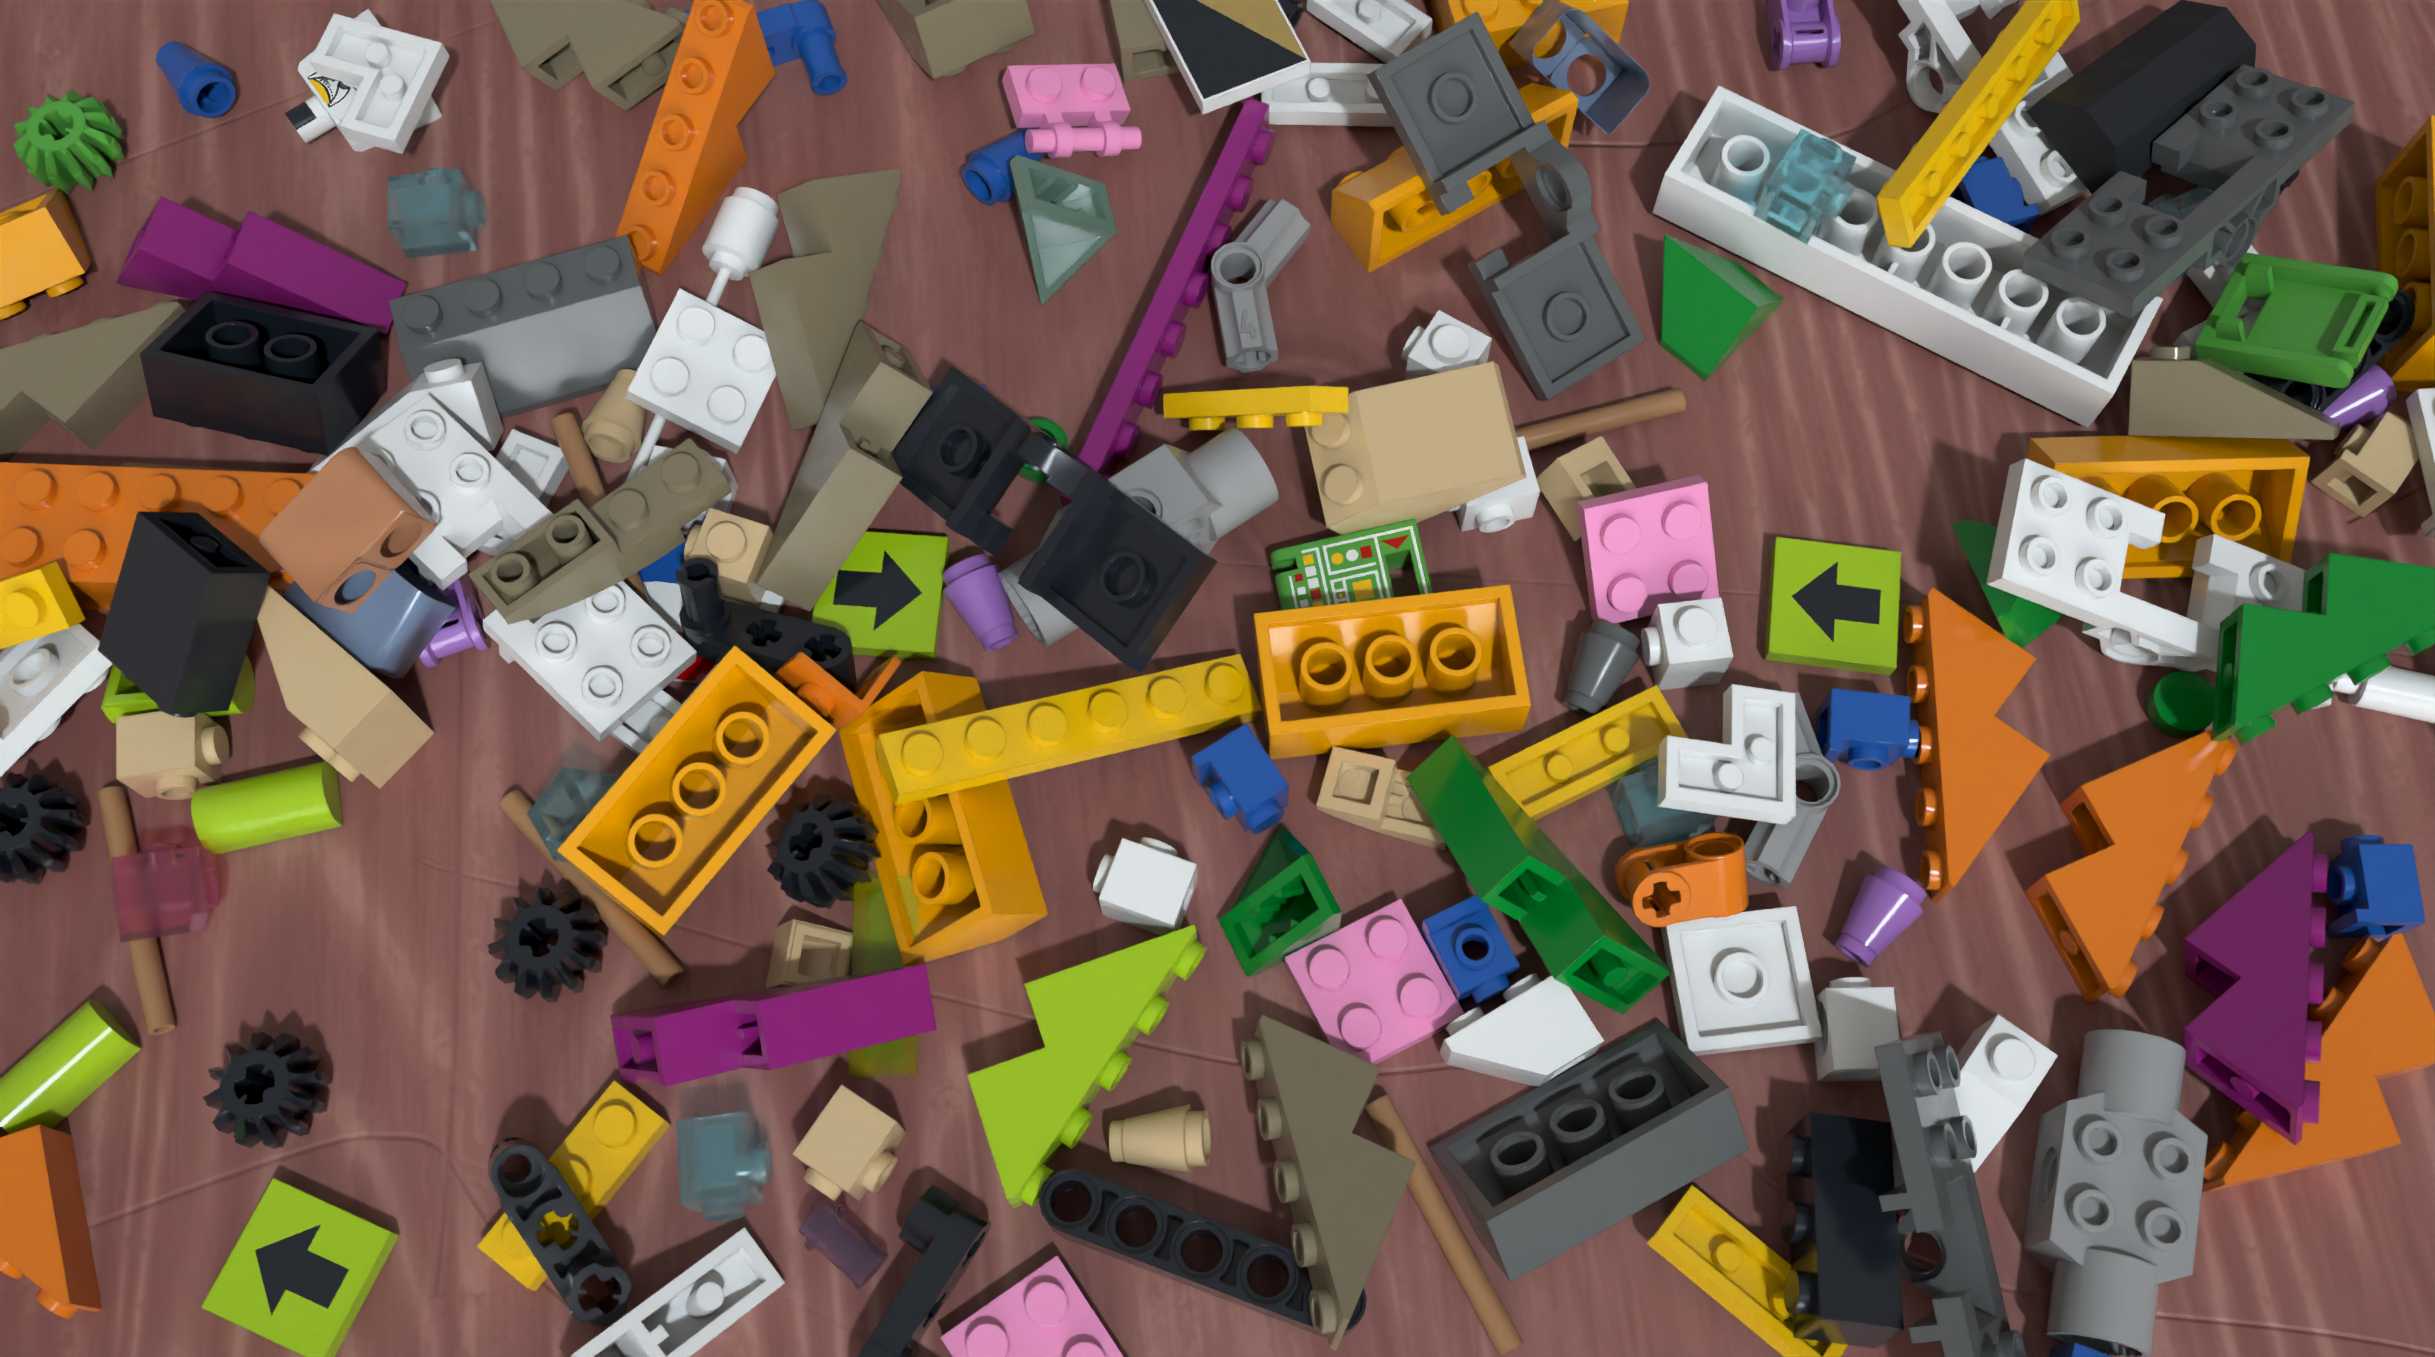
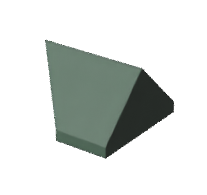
M1016 155L1010 160L1016 203L1042 306L1118 232L1105 183Z

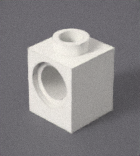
M1847 977L1832 980L1829 982L1830 988H1825L1815 997L1823 1035L1820 1040L1814 1042L1818 1082L1881 1081L1874 1047L1899 1039L1894 987H1871V980L1864 977Z

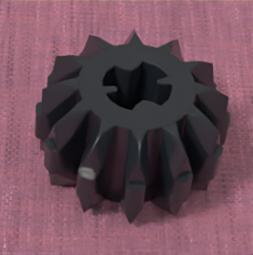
M9 773L3 790L0 788L1 882L14 883L20 879L28 884H40L46 868L55 873L65 872L61 857L66 851H83L80 842L72 837L73 834L89 825L85 821V817L75 811L80 801L77 800L74 793L64 787L59 788L58 782L46 775L35 774L28 779L22 774Z
M816 793L810 804L806 801L793 802V816L790 820H775L781 833L779 839L765 845L771 852V855L776 857L767 871L773 875L776 881L781 882L780 889L785 891L788 897L800 903L805 901L818 908L826 907L831 909L836 899L840 901H854V884L857 882H872L866 868L868 863L882 857L877 848L871 845L879 831L871 821L865 819L866 814L861 812V807L847 799L842 801L830 795Z
M539 887L534 906H531L522 897H513V909L517 912L513 920L511 921L505 917L494 918V926L506 936L487 945L489 954L496 959L502 960L495 969L498 979L505 984L515 982L514 992L524 999H531L539 991L541 997L549 1003H557L562 984H565L574 993L583 992V981L578 975L583 969L591 973L602 971V964L590 953L608 945L607 937L601 931L593 930L600 921L599 914L590 906L581 908V899L571 891L564 892L556 899L555 894L550 889ZM556 935L558 943L556 946H553L547 942L546 938ZM541 943L547 946L551 952L543 956L540 955L538 950Z
M264 1032L252 1033L248 1050L237 1044L226 1046L227 1054L231 1061L227 1069L222 1067L208 1069L210 1077L221 1082L220 1088L203 1097L207 1106L220 1110L212 1122L216 1129L226 1134L234 1132L235 1142L248 1148L256 1146L260 1141L263 1142V1145L273 1149L284 1147L287 1131L300 1137L308 1135V1123L304 1118L308 1111L315 1114L327 1111L325 1103L314 1098V1093L332 1083L329 1080V1075L315 1070L322 1060L318 1051L308 1046L301 1048L300 1039L288 1033L279 1034L275 1040Z

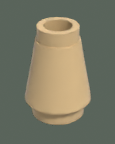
M619 370L582 423L583 438L589 452L602 460L614 463L626 462L632 453L640 450L647 409L624 398L637 372L635 370Z
M1187 1104L1126 1118L1125 1120L1111 1121L1109 1128V1151L1113 1162H1126L1128 1164L1190 1174L1193 1172L1194 1167L1209 1166L1212 1136L1210 1118L1206 1110L1193 1111L1191 1105Z

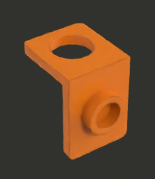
M798 652L781 665L774 676L818 715L825 718L838 730H841L866 712L902 661L893 655L871 671L855 694L802 652Z

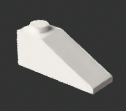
M446 359L426 366L423 369L424 373L420 374L355 426L329 456L320 454L307 474H317L335 454L343 449L356 447L427 394L487 451L494 450L504 428L483 363L462 365L460 359Z
M1999 1014L1975 1029L1957 1055L1961 1081L1960 1086L1955 1087L1954 1090L1960 1116L1967 1115L1976 1136L1977 1155L1975 1158H1970L1974 1173L2022 1112L2058 1057L2057 1054ZM1897 1147L1892 1153L1895 1188L1905 1183ZM1911 1208L1896 1210V1213L1904 1218Z
M744 1227L570 1357H691L779 1289L785 1282Z

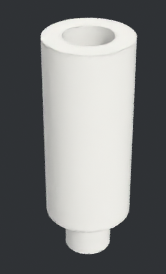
M2391 666L2354 686L2348 676L2334 682L2333 691L2348 694V701L2352 706L2435 724V676Z

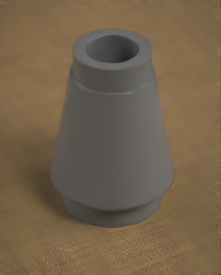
M1594 620L1589 631H1582L1580 633L1566 689L1567 694L1562 704L1569 710L1587 718L1600 713L1639 660V656L1635 652L1640 640L1622 627L1606 621Z

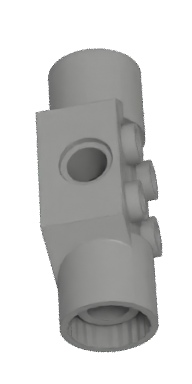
M1230 427L1192 452L1164 444L1108 479L1207 554L1211 552L1219 538L1270 507L1279 499L1277 486L1263 458L1250 440L1234 427ZM1071 503L1057 511L1037 549L998 573L1000 583L1012 606L1030 633L1044 648L1050 647L1079 627L1042 597L1018 584V578L1035 553L1039 552Z
M2100 1029L2087 1032L2084 1035L2076 1099L2066 1101L2040 1115L2023 1249L2053 1274L2046 1336L2063 1344L2078 1343L2112 1356L2151 1357L2159 1284L2193 1275L2208 1135L2179 1112L2186 1050L2171 1040L2129 1030Z

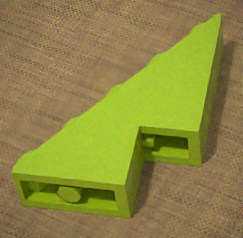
M1195 924L1024 984L1045 1048L967 1075L1006 1199L1013 1209L1022 1206L1024 1202L1033 1207L1039 1201L1042 1187L1048 1178L1055 1174V1171L1048 1167L1063 1144L1073 1149L1090 1126L1094 1114L1087 1110L1102 1087L1111 1092L1128 1070L1132 1057L1126 1054V1051L1140 1031L1149 1036L1156 1029L1170 1005V1002L1163 997L1177 976L1185 981L1188 980L1200 964L1207 947L1197 941Z

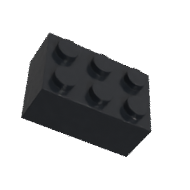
M206 291L140 353L154 417L329 456L387 391L379 329Z

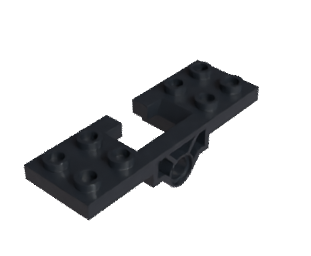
M953 366L893 454V458L903 476L899 483L947 521L945 525L951 530L970 539L979 548L994 556H997L1014 529L992 512L1025 463L1048 478L1046 482L1073 499V502L1039 552L1035 553L1018 578V584L1042 597L1126 666L1142 672L1218 562L978 382Z

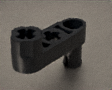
M697 557L688 559L680 564V570L675 572L683 600L679 617L684 640L697 651L696 656L708 659L710 663L719 664L735 645L775 678L774 674L781 665L798 652H802L853 694L856 693L858 686L851 640L845 632L833 627L735 602L727 603L721 598L718 568L712 560Z
M518 1137L503 1139L505 1143L500 1146L496 1144L493 1147L488 1162V1175L498 1194L499 1204L569 1307L572 1315L580 1322H596L604 1326L617 1321L627 1311V1297L632 1288L627 1273L554 1163L547 1161L541 1150L531 1142ZM514 1154L526 1156V1162L522 1167L524 1172L521 1175H518L517 1172L508 1173L503 1171L505 1160ZM553 1210L560 1218L567 1217L572 1213L576 1219V1225H568L567 1227L573 1236L561 1245L553 1238L541 1242L536 1236L537 1230H545V1226L540 1219L546 1213ZM596 1274L602 1282L613 1277V1282H605V1286L610 1293L604 1299L596 1301L590 1294L580 1299L578 1298V1294H587L583 1282L588 1277Z
M931 1185L910 1211L899 1234L900 1240L922 1253L923 1256L870 1335L869 1340L858 1357H916L917 1350L915 1348L983 1244L991 1227L989 1220L940 1188Z

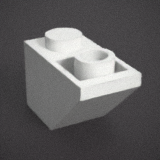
M1534 973L1508 988L1502 994L1507 1002L1485 1015L1480 1007H1476L1451 1022L1446 1027L1450 1037L1444 1040L1439 1054L1447 1065L1540 1087L1595 1054L1604 1040L1570 987L1555 980L1553 976L1541 981L1538 975Z

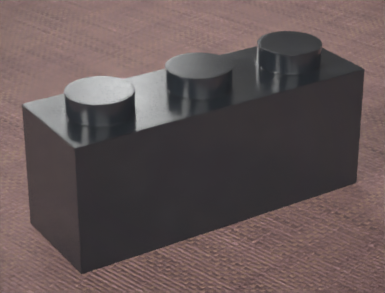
M1809 1112L1783 1136L1778 1153L1779 1170L1782 1175L1787 1176L1788 1201L1784 1206L1781 1218L1782 1238L1785 1243L1790 1244L1791 1270L1786 1277L1784 1286L1785 1307L1788 1313L1793 1314L1794 1338L1877 1348L1904 1331L1896 1210L1882 1212L1879 1200L1880 1195L1895 1188L1890 1122Z

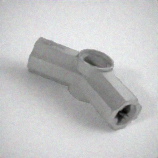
M1269 199L1234 242L1219 248L1211 260L1212 301L1217 310L1227 368L1240 370L1242 373L1260 371L1270 363L1278 361L1279 354L1266 289L1311 234V224L1304 219L1297 207L1284 199L1280 201ZM1234 277H1243L1249 281L1243 284H1233L1227 280Z
M1793 692L1795 693L1796 781L1799 780L1810 785L1816 793L1817 802H1807L1796 796V816L1787 825L1755 821L1744 843L1747 876L1766 886H1776L1782 889L1789 887L1829 806L1839 795L1841 787L1840 775L1833 763L1823 757L1799 692Z

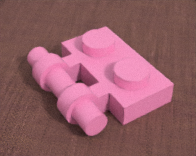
M1115 63L1007 66L1002 83L1016 128H1039L1027 130L1025 133V147L1029 154L1047 153L1048 157L1056 159L1070 158L1073 152L1095 151L1099 157L1118 156L1121 150H1136L1140 148L1142 142L1140 128L1138 126H1120L1124 125L1131 109ZM1071 126H1087V128H1071Z

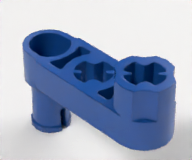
M804 0L793 4H783L756 13L773 67L802 58L814 93L830 95L845 87L848 82L847 75L840 64L834 46L836 33L823 3L818 0ZM691 9L683 12L690 14Z

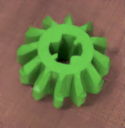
M71 89L61 100L47 93L46 102L43 106L39 108L26 106L30 118L29 120L14 124L19 139L13 144V147L17 151L18 158L28 167L27 170L38 182L43 183L46 187L54 185L57 189H61L66 194H69L78 184L92 191L94 179L100 175L113 178L109 165L125 159L120 144L126 138L122 134L120 125L111 117V113L101 102L96 101L93 96L84 98Z

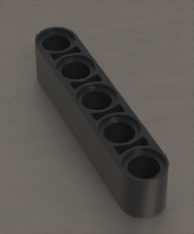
M1066 1169L1058 1171L1048 1178L1042 1187L1039 1199L1041 1213L1053 1232L1062 1238L1319 1335L1315 1331L1310 1314L1309 1296L1313 1287L1307 1267L1300 1268L1297 1265L1292 1249L1082 1170ZM1080 1188L1088 1192L1092 1198L1091 1209L1088 1214L1080 1221L1072 1223L1057 1218L1054 1208L1059 1195L1067 1189ZM1134 1212L1147 1213L1157 1223L1156 1234L1153 1239L1140 1247L1128 1246L1118 1236L1119 1225L1123 1218ZM1195 1237H1211L1222 1248L1220 1262L1210 1271H1194L1187 1267L1182 1259L1183 1249ZM1269 1260L1281 1265L1288 1278V1284L1284 1291L1273 1297H1263L1253 1292L1248 1284L1247 1276L1252 1266L1256 1263ZM1364 1288L1343 1336H1346L1357 1327L1365 1313L1367 1298ZM1321 1334L1319 1336L1326 1337V1334Z

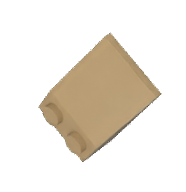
M1494 361L1354 391L1349 394V413L1323 414V426L1305 427L1326 527L1341 535L1415 519L1416 523H1419L1527 478L1499 365Z
M267 585L257 620L286 708L307 726L298 737L350 782H353L362 773L380 789L435 732L390 688Z

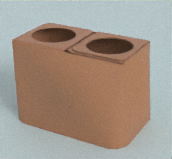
M349 447L335 454L263 529L259 542L314 603L353 615L392 573L391 569L395 570L433 532L438 524L379 457L359 448ZM362 571L374 572L373 584L358 599L342 604L335 597L338 588L349 577Z

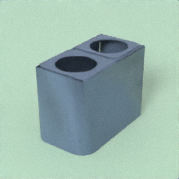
M1544 0L1508 43L1552 86L1572 91L1567 83V71L1570 64L1579 56L1586 54L1595 55L1600 58L1606 69L1603 85L1597 92L1591 95L1581 96L1575 94V96L1579 99L1577 109L1609 135L1616 130L1643 99L1650 87L1648 73L1586 13L1558 0ZM1560 20L1566 31V40L1561 51L1550 58H1539L1533 55L1536 45L1553 25ZM1551 74V79L1549 80L1546 76Z
M404 563L395 570L391 569L392 573L353 615L314 603L295 581H293L282 596L368 670L397 679H403L456 609V605L432 585L428 586L419 578L416 572ZM367 570L349 577L338 588L335 597L342 604L358 599L373 584L374 572Z

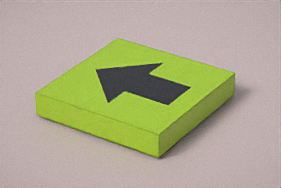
M865 531L814 605L812 622L845 632L851 640L853 655L892 657L895 655L897 658L936 661L945 596L943 590L946 588L942 574L948 569L951 548L949 537Z
M1776 537L1771 545L1764 660L1891 676L1897 668L1902 552Z
M272 1178L201 1308L305 1357H335L400 1235L290 1184Z

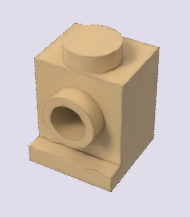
M2388 411L2378 415L2367 429L2357 424L2335 449L2333 454L2337 457L2318 471L2310 482L2364 518L2397 492L2418 461L2419 455L2412 426L2404 418Z
M1602 436L1557 458L1536 478L1540 493L1544 494L1574 541L1581 539L1577 509L1578 501L1637 489Z

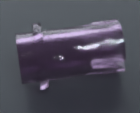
M826 1200L808 1216L799 1229V1233L806 1238L804 1247L808 1251L816 1248L834 1266L840 1269L857 1289H860L878 1272L889 1255L878 1249L845 1217L847 1208L843 1204L835 1208Z

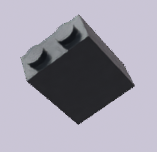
M138 511L98 651L116 666L126 679L132 681L147 694L161 711L169 715L189 718L196 716L198 713L228 711L271 573L198 512Z

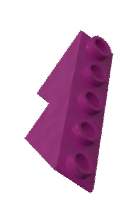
M162 196L138 230L116 283L126 287L198 300L206 291L379 329L380 336H386L390 325L393 323L389 300L401 297L406 283L251 211H248L237 227L232 229Z
M2309 831L2185 938V976L2217 998L2184 1028L2185 1066L2294 1145H2297L2302 1140L2303 1123L2318 1124L2320 1081L2305 1080V1062H2321L2322 1021L2307 1020V1003L2321 1005L2323 1003L2324 963L2309 962L2310 947L2324 948L2326 907L2311 906L2312 892L2326 893L2328 853L2313 852L2314 834Z
M926 963L610 1015L621 1081L665 1087L740 1068L774 1070L937 1030Z

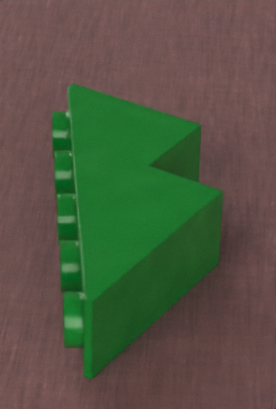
M2328 553L2304 573L2302 612L2245 603L2239 606L2220 622L2212 741L2221 742L2234 735L2238 743L2243 745L2276 727L2277 723L2271 715L2291 705L2297 715L2303 714L2335 696L2329 687L2334 682L2348 676L2354 686L2391 667L2392 664L2386 655L2405 646L2411 656L2435 644V568Z
M1451 735L1406 778L1479 899L1519 921L1555 980L1623 1015L1671 974L1667 965L1457 737Z

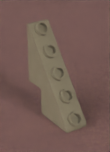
M490 0L522 69L554 91L559 90L584 72L592 89L625 112L667 82L689 14L670 6L666 7L664 14L654 11V6L645 0Z
M900 168L812 179L777 194L794 258L783 259L748 274L792 431L813 425L817 426L854 330L869 307L871 300L869 289L875 268L885 251L883 240L890 215L894 212L899 201L897 190L901 179Z
M177 301L159 302L149 309L116 318H100L83 327L57 334L37 335L27 342L1 348L0 462H8L50 418L94 450L148 394L140 353L180 317L187 308Z
M859 321L854 330L756 578V584L808 611H811L903 478L891 452L933 393L911 351L862 321Z
M1262 1014L1254 1038L1241 1041L1240 1058L1242 1070L1248 1081L1255 1080L1260 1097L1256 1109L1259 1131L1263 1140H1272L1277 1158L1273 1169L1276 1193L1282 1203L1289 1202L1295 1224L1292 1225L1291 1243L1294 1258L1300 1268L1307 1267L1313 1290H1311L1309 1296V1307L1313 1326L1319 1335L1326 1334L1329 1348L1336 1351L1416 1162L1354 1134L1377 1080L1380 1067Z

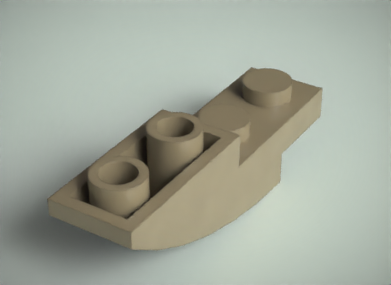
M689 438L587 509L577 498L468 575L508 625L536 618L593 596L654 563L686 541L680 528L730 494L732 490L727 478L693 440Z

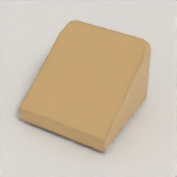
M795 919L779 925L775 933L766 989L847 976L855 934Z

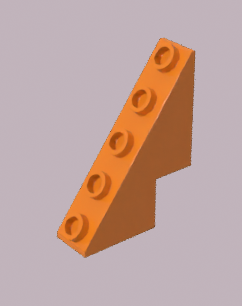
M694 0L615 236L617 238L628 235L642 267L659 276L663 275L748 160L737 125L775 76V70L755 8L743 0Z
M1932 587L1919 606L1908 605L1903 616V637L1906 643L1913 644L1914 665L1910 666L1907 675V696H1910V703H1917L1919 723L1918 748L1912 760L1914 764H1921L1922 787L1918 789L1916 794L1915 816L1917 824L1925 826L1927 850H1924L1920 857L1919 877L1922 888L1930 890V900L1936 904L1956 886L2050 754L1995 716L2037 658Z
M2212 729L2083 784L2059 804L2088 856L2045 874L2024 893L2087 1004L2107 993L2120 999L2133 982L2138 970V963L2132 961L2131 957L2139 940L2147 941L2162 918L2164 907L2156 902L2164 885L2171 886L2186 865L2189 851L2181 847L2189 829L2197 830L2213 805L2214 797L2206 792L2213 776H2221L2237 752L2238 743L2231 740V737L2221 742L2212 741Z
M2402 933L2393 934L2380 942H2377L2369 935L2362 937L2348 951L2341 962V966L2348 972L2337 988L2333 985L2328 986L2323 990L2322 1005L2311 1004L2307 1010V1017L2310 1020L2322 1021L2321 1062H2305V1080L2320 1081L2318 1124L2303 1123L2302 1140L2297 1145H2294L2246 1109L2239 1106L2233 1119L2240 1126L2228 1143L2220 1140L2206 1153L2202 1193L2363 1156L2402 1143L2377 1080L2418 1071L2435 1064V1012Z
M40 1124L1 1137L0 1131V1271L18 1280L25 1275L41 1288L35 1295V1299L54 1314L68 1320L79 1309L94 1312L102 1310L72 1135Z

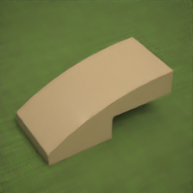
M1333 746L1316 804L1317 810L1398 839L1444 851L1447 848L1445 841L1406 779L1412 772L1397 769L1396 760Z

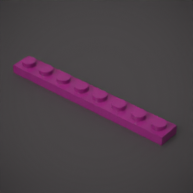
M1249 97L1246 99L1078 458L1107 479L1112 477L1120 458L1128 460L1131 457L1140 432V426L1136 425L1143 408L1152 409L1159 397L1163 384V375L1159 373L1166 358L1175 359L1182 347L1187 328L1183 321L1189 308L1198 309L1203 302L1209 284V275L1206 272L1215 252L1230 241L1232 227L1228 224L1234 211L1242 213L1249 202L1254 185V179L1250 177L1256 164L1265 165L1269 159L1275 141V131L1269 129V104ZM1063 492L1061 493L1060 499L1063 508L1071 503L1073 499Z

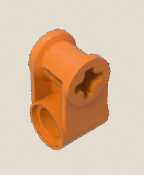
M1703 833L1686 840L1653 846H1640L1629 850L1623 855L1615 867L1614 880L1617 889L1630 901L1632 911L1640 921L1652 927H1665L1674 923L1707 917H1728L1739 914L1749 905L1745 845L1742 838L1731 833ZM1644 862H1649L1653 870L1650 871ZM1650 903H1655L1659 911H1656Z

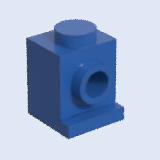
M1978 157L1950 195V197L2027 234L2040 215L2036 204L2024 207L2021 185L2016 178L2010 176L2002 157L1990 160L1987 157Z
M1831 688L1817 708L1816 739L1823 757L1831 763H1834L1836 760L1848 761V766L1853 769L1876 771L1885 769L1888 765L1892 766L1899 757L1913 758L1915 756L1919 742V723L1917 720L1910 719V696Z
M1247 723L1191 757L1193 778L1199 787L1208 781L1212 782L1206 786L1207 793L1225 820L1235 816L1245 832L1250 830L1255 835L1267 830L1284 816L1285 812L1282 808L1288 805L1289 785Z
M2378 835L2353 836L2340 841L2342 854L2330 861V869L2327 874V893L2331 902L2336 905L2338 919L2326 925L2328 938H2362L2365 935H2369L2371 938H2387L2393 934H2404L2426 923L2412 844H2384V838Z
M1477 895L1423 920L1420 934L1459 1004L1473 998L1476 1005L1480 1006L1502 996L1511 987L1509 979L1515 976L1520 965L1488 908V904L1481 901ZM1470 940L1478 941L1483 946L1486 956L1480 960H1471L1463 953L1462 945Z

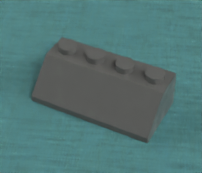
M628 235L389 300L399 350L411 381L424 373L423 369L426 366L438 361L460 359L462 365L482 362L500 419L606 390L619 370H638L659 329L645 271Z
M1659 1021L1430 1146L1429 1149L1480 1243L1508 1280L1513 1282L1650 1204L1659 1201L1700 1176L1718 1168L1725 1162L1749 1150L1729 1086Z

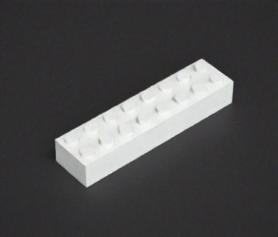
M1721 86L1717 87L1665 172L1652 213L2089 428L2115 394L2163 298L2155 297L2138 314L2130 319L2022 272L2024 252L2039 239L1950 196L1911 248L1888 245L1882 218L1877 212V195L1883 184L1890 180L1896 170Z

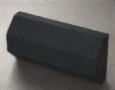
M2180 0L2041 98L2026 112L2090 193L2093 194L2120 170L2138 177L2156 164L2151 162L2153 141L2243 64L2255 68L2256 43L2228 8Z

